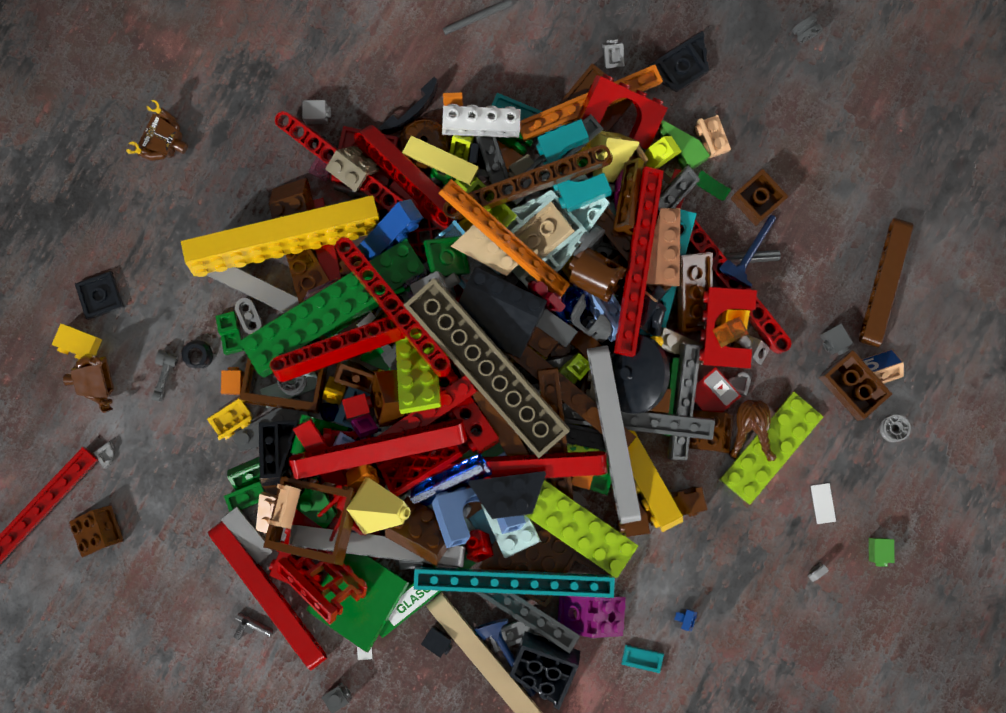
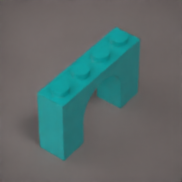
M582 119L537 137L539 144H536L539 155H544L546 161L543 164L546 165L560 160L567 151L588 143L589 136ZM604 173L585 181L575 182L567 180L553 186L554 191L558 190L561 197L558 200L561 208H566L568 213L608 197L612 192Z

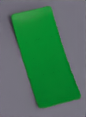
M700 171L698 175L700 180L697 185L719 200L724 201L731 189L704 171Z

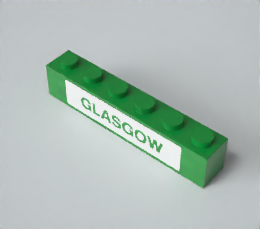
M465 550L464 566L462 569H470L476 564V562L467 559V550ZM432 564L433 567H439V568H458V567H450V566H442V565H437V566H436V565ZM408 581L409 584L381 630L380 636L382 638L385 637L441 591L414 590V582Z

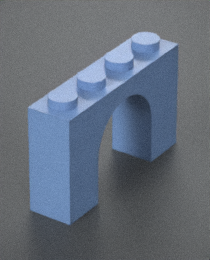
M462 487L452 493L447 491L441 492L436 495L432 502L446 548L465 544L470 538L463 516V506L470 502H480L472 488L466 489V487ZM523 515L497 519L502 534L520 530L526 523Z

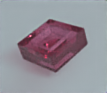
M316 157L308 171L325 182L331 174L325 169L327 164L318 157Z

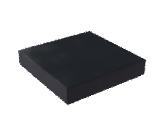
M109 271L75 283L87 320L124 308L113 272Z

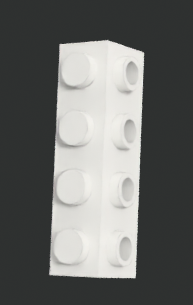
M457 104L443 106L442 135L519 138L520 109L512 106L497 108L496 106H486L485 108L476 105L462 107Z

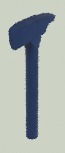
M774 215L768 217L740 264L736 266L730 260H726L720 267V270L726 276L742 286L752 287V284L747 280L745 271L775 222L776 217Z
M508 619L494 620L475 628L474 631L481 640L491 636L497 642L512 667L515 657L501 633L503 625L509 622ZM523 686L529 697L536 694L532 688L528 689Z

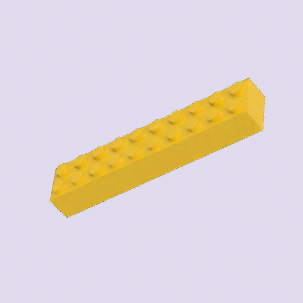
M372 195L181 241L185 263L193 276L203 277L215 271L224 272L228 268H240L248 263H261L269 258L277 259L286 254L301 253L306 249H319L327 244L335 245L340 238L344 237L356 240L360 236H368L378 225L379 217Z

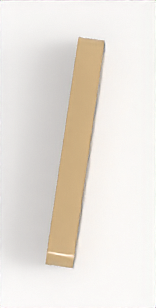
M442 592L426 605L432 615L514 713H543L519 683L509 676V671L483 640L478 637L473 628Z

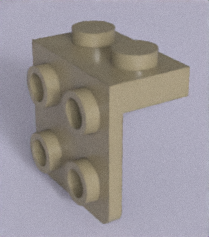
M350 146L336 150L325 169L354 192H357L367 176L379 172L381 168L371 158L363 155L361 149Z

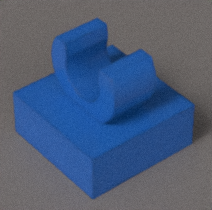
M687 610L686 614L676 612L674 620L683 622L681 629L692 631L698 612L693 610Z

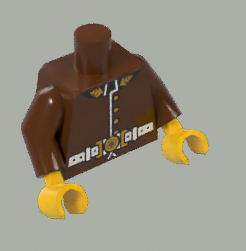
M150 100L155 103V109L152 110L150 107H146L148 111L156 112V114L152 115L139 143H128L133 145L135 149L134 151L126 149L127 153H137L138 156L150 161L164 160L166 157L172 158L175 151L184 154L188 149V144L181 141L183 134L180 132V126L176 119L165 109L159 108L157 101Z

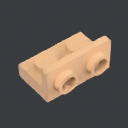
M716 115L704 120L703 118L698 119L695 131L697 136L701 137L702 145L710 155L709 158L730 152L731 148L719 116Z
M266 492L259 494L256 531L267 533L269 526L267 522L271 518L276 495Z

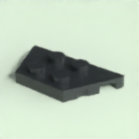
M704 32L698 33L645 68L656 65L663 80L662 84L675 92H679L709 72Z
M546 471L470 480L468 482L491 519L533 514Z

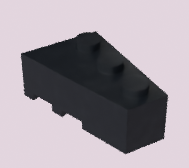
M298 420L259 422V470L262 486L280 484L281 476L285 477L296 436L293 428L299 425Z

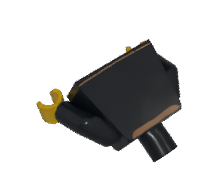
M658 285L651 293L645 290L640 328L647 334H651L652 337L650 338L662 346L663 338L660 335L667 308L659 301L667 292Z

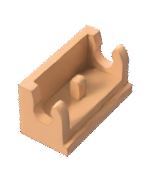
M277 484L280 493L273 520H268L267 524L291 529L301 489Z

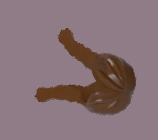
M747 400L738 408V430L734 448L729 453L731 458L736 459L738 457V453L746 441L747 433L751 430L758 435L761 449L767 460L775 461L777 458L770 449L768 430L771 423L770 410L763 401Z

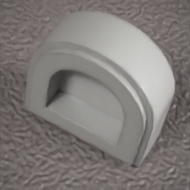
M818 563L808 572L807 576L814 582L829 570L824 564Z

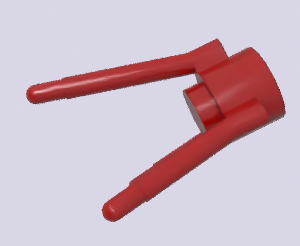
M336 495L317 516L321 517L336 502L338 503L336 507L343 511L347 497ZM342 514L329 538L331 542L339 530Z

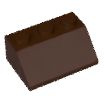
M853 350L818 377L857 421L866 419L892 395V392Z

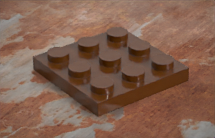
M592 63L559 104L588 93L596 75L602 77L605 73ZM628 98L607 107L600 122V125L604 128L603 131L609 132L632 105Z

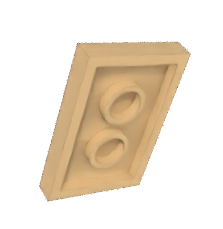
M550 202L515 232L514 235L543 259L574 233L575 230L555 204Z

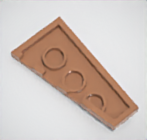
M680 208L660 209L654 231L646 286H680Z

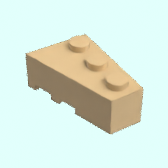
M475 225L469 228L451 246L505 276L518 265L517 262Z

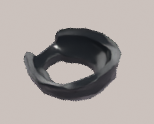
M200 340L187 343L181 353L184 363L189 368L204 369L211 364L213 359V351L210 345ZM192 348H199L203 353L199 364L190 363L188 354Z

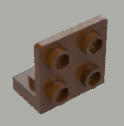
M693 410V417L715 419L713 440L690 437L689 449L730 453L734 415L722 412Z
M111 505L92 510L69 522L82 558L124 541Z

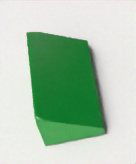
M259 457L227 471V478L235 491L260 481Z

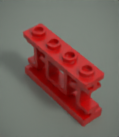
M309 549L331 555L333 554L331 551ZM291 555L287 556V559L285 557L281 558L278 561L277 572L329 625L336 620L337 615L342 614L343 606L340 603L350 595L356 601H359L360 597L364 598L366 596L367 585L362 578H358L353 573L351 567L344 563L342 566L320 561L315 565L311 561L313 559L301 557L297 561ZM306 566L309 570L303 576L298 570ZM323 569L333 578L324 587L313 578ZM345 581L349 586L342 591L338 586ZM332 592L335 597L329 602L324 596Z

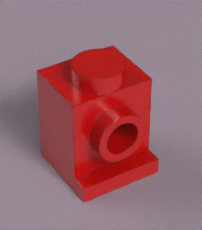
M479 529L470 531V538L466 542L467 559L479 563L494 556L489 534Z

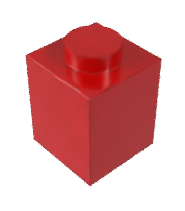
M365 393L342 399L347 419L370 413V408L373 407L370 396L366 397Z

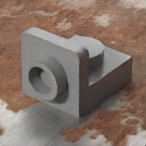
M609 39L607 43H603L605 68L625 66L623 43L618 42V39Z

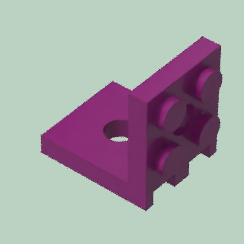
M559 596L558 622L580 636L590 638L623 636L626 597ZM575 609L577 610V617H576V618L574 617V610H575Z

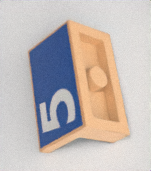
M893 349L862 359L883 384L904 377L903 361Z

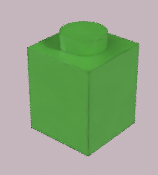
M869 538V561L874 562L875 566L888 567V563H895L894 539Z

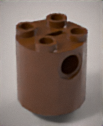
M587 248L575 255L569 265L571 271L569 282L608 303L612 294H617L620 288L618 282L620 279H623L627 269Z

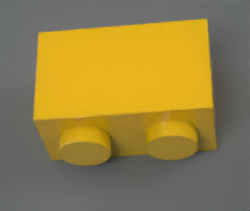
M60 323L52 345L58 347L57 351L67 355L69 352L76 354L74 358L80 359L85 354L96 356L102 339Z

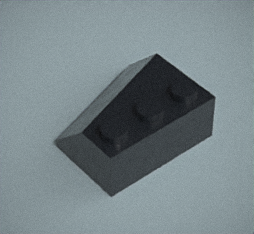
M525 631L518 646L509 676L526 688H532L539 693V697L543 700H549L556 709L560 710L579 667L581 651L573 648L569 654L546 638Z

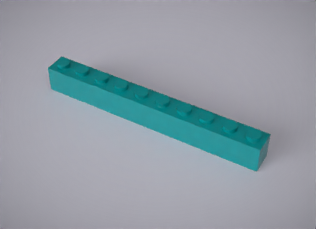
M415 567L414 590L614 598L615 577L612 575Z

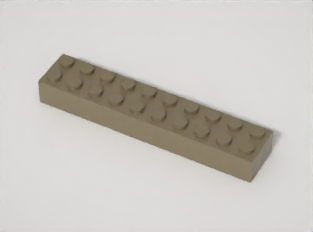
M433 278L404 304L405 308L538 458L570 431L565 422L437 278Z

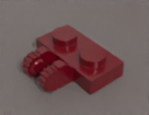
M534 280L529 282L527 286L529 291L547 301V310L562 312L566 307L561 301L562 298L557 293L548 292V286L544 282Z

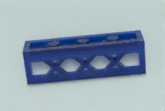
M478 454L412 487L410 500L413 504L420 502L428 506L432 504L437 494L445 491L452 493L459 488L469 486L468 481L484 479L492 475V470L481 454Z

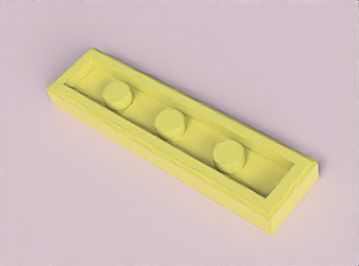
M413 136L410 137L402 152L404 155L468 185L472 184L479 171L478 166Z

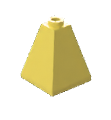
M600 132L589 142L590 148L598 145L607 146L613 155V160L610 165L592 171L593 177L604 173L608 183H614L624 168V163L629 161L639 146V141L620 133ZM601 152L598 155V160L606 159L607 152Z
M367 477L347 507V511L363 534L401 525L410 516V508L407 507L402 499Z

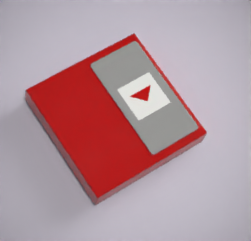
M715 367L697 382L694 402L702 411L724 412L741 395Z

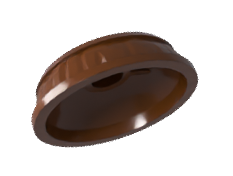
M431 118L414 120L402 129L398 137L397 148L401 152H403L411 136L420 140L426 138V143L448 153L450 152L452 142L451 135H442V123ZM406 156L423 173L431 172L432 167Z

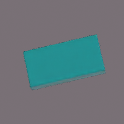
M625 644L621 664L660 673L664 653Z

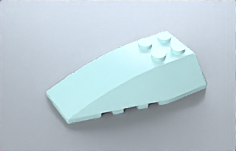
M584 174L571 181L581 182L587 180L588 177ZM550 190L520 207L513 208L512 211L517 217L509 224L507 229L514 234L546 205L553 202L575 230L574 233L542 259L558 272L581 242L579 240L583 233L591 230L610 204L606 198L568 213L566 208H561L558 200L561 197L559 191ZM519 264L512 270L527 289L530 281H537Z

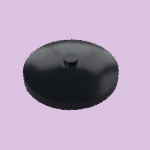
M638 335L636 355L634 357L614 353L616 342L614 341L608 349L620 410L629 414L645 413L653 409L666 393L670 376L666 354L654 339L645 335Z

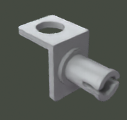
M742 331L736 332L733 336L735 341L733 347L752 349V358L760 365L763 363L770 348L762 340L747 335ZM763 348L761 357H758L759 351Z

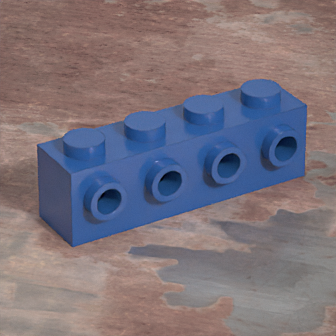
M411 199L400 201L357 248L370 261L407 239V235L419 227L418 223L423 219V216Z

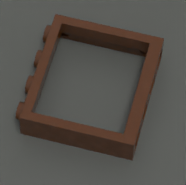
M247 358L239 400L247 404L319 414L328 366L319 369L313 402L252 394L256 369L250 359Z
M290 475V478L281 476V485L295 486L347 498L332 555L280 543L284 528L271 524L268 526L263 548L343 566L354 522L347 511V507L356 492H353L354 488L342 485V489L336 488V484L324 482V485L318 484L319 481L307 478V481H301V479H295L293 475ZM278 488V491H277V495H276V499H275V503H274V507H273V511H272V515H271L270 520H273V516H274V512H275V508H276L278 496H279V493H280V489H279V488Z

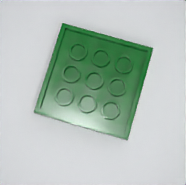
M346 553L344 564L350 566L353 573L365 581L367 585L366 596L364 598L360 597L359 601H356L351 595L340 603L343 606L342 614L337 615L336 620L330 625L310 605L306 611L357 647L369 653L409 582L370 556ZM327 574L321 586L324 587L333 578ZM343 581L338 587L343 591L349 585ZM329 592L324 597L330 602L335 595Z

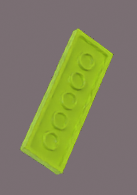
M415 334L412 336V338L418 339L421 337L422 334ZM406 338L396 341L400 413L406 414L441 407L439 376L433 372ZM428 347L424 353L430 354L434 351V348Z
M792 392L771 417L768 438L770 449L777 457L775 461L767 460L761 449L758 435H756L719 480L750 505L824 416L799 395Z
M545 480L533 514L525 515L615 578L619 577L638 547L637 544Z

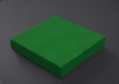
M461 236L424 241L430 274L439 271L443 276L448 277L454 272L458 276L470 273L466 254L451 247Z

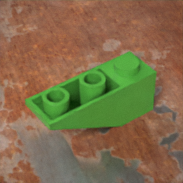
M662 120L657 131L661 138L672 136L682 151L676 155L682 169L685 166H690L693 170L707 161L710 155L700 140Z

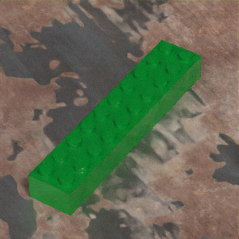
M407 239L369 261L397 296L411 288V284L428 276L426 268ZM351 272L240 340L239 343L257 373L265 378L273 373L270 368V362L273 358L330 338L380 306ZM368 275L365 280L372 279L373 275ZM380 289L377 292V294L381 295L385 292V290Z

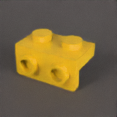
M240 397L207 418L218 434L217 438L219 440L230 438L235 434L234 431L239 427L244 429L252 423L250 420H252L253 414L246 404L239 400Z

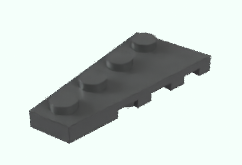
M297 396L296 398L293 399V400H300V401H301V399H300L299 396ZM277 408L244 429L239 430L232 438L240 452L248 451L259 447V422L298 420L300 422L301 415H310L308 412Z

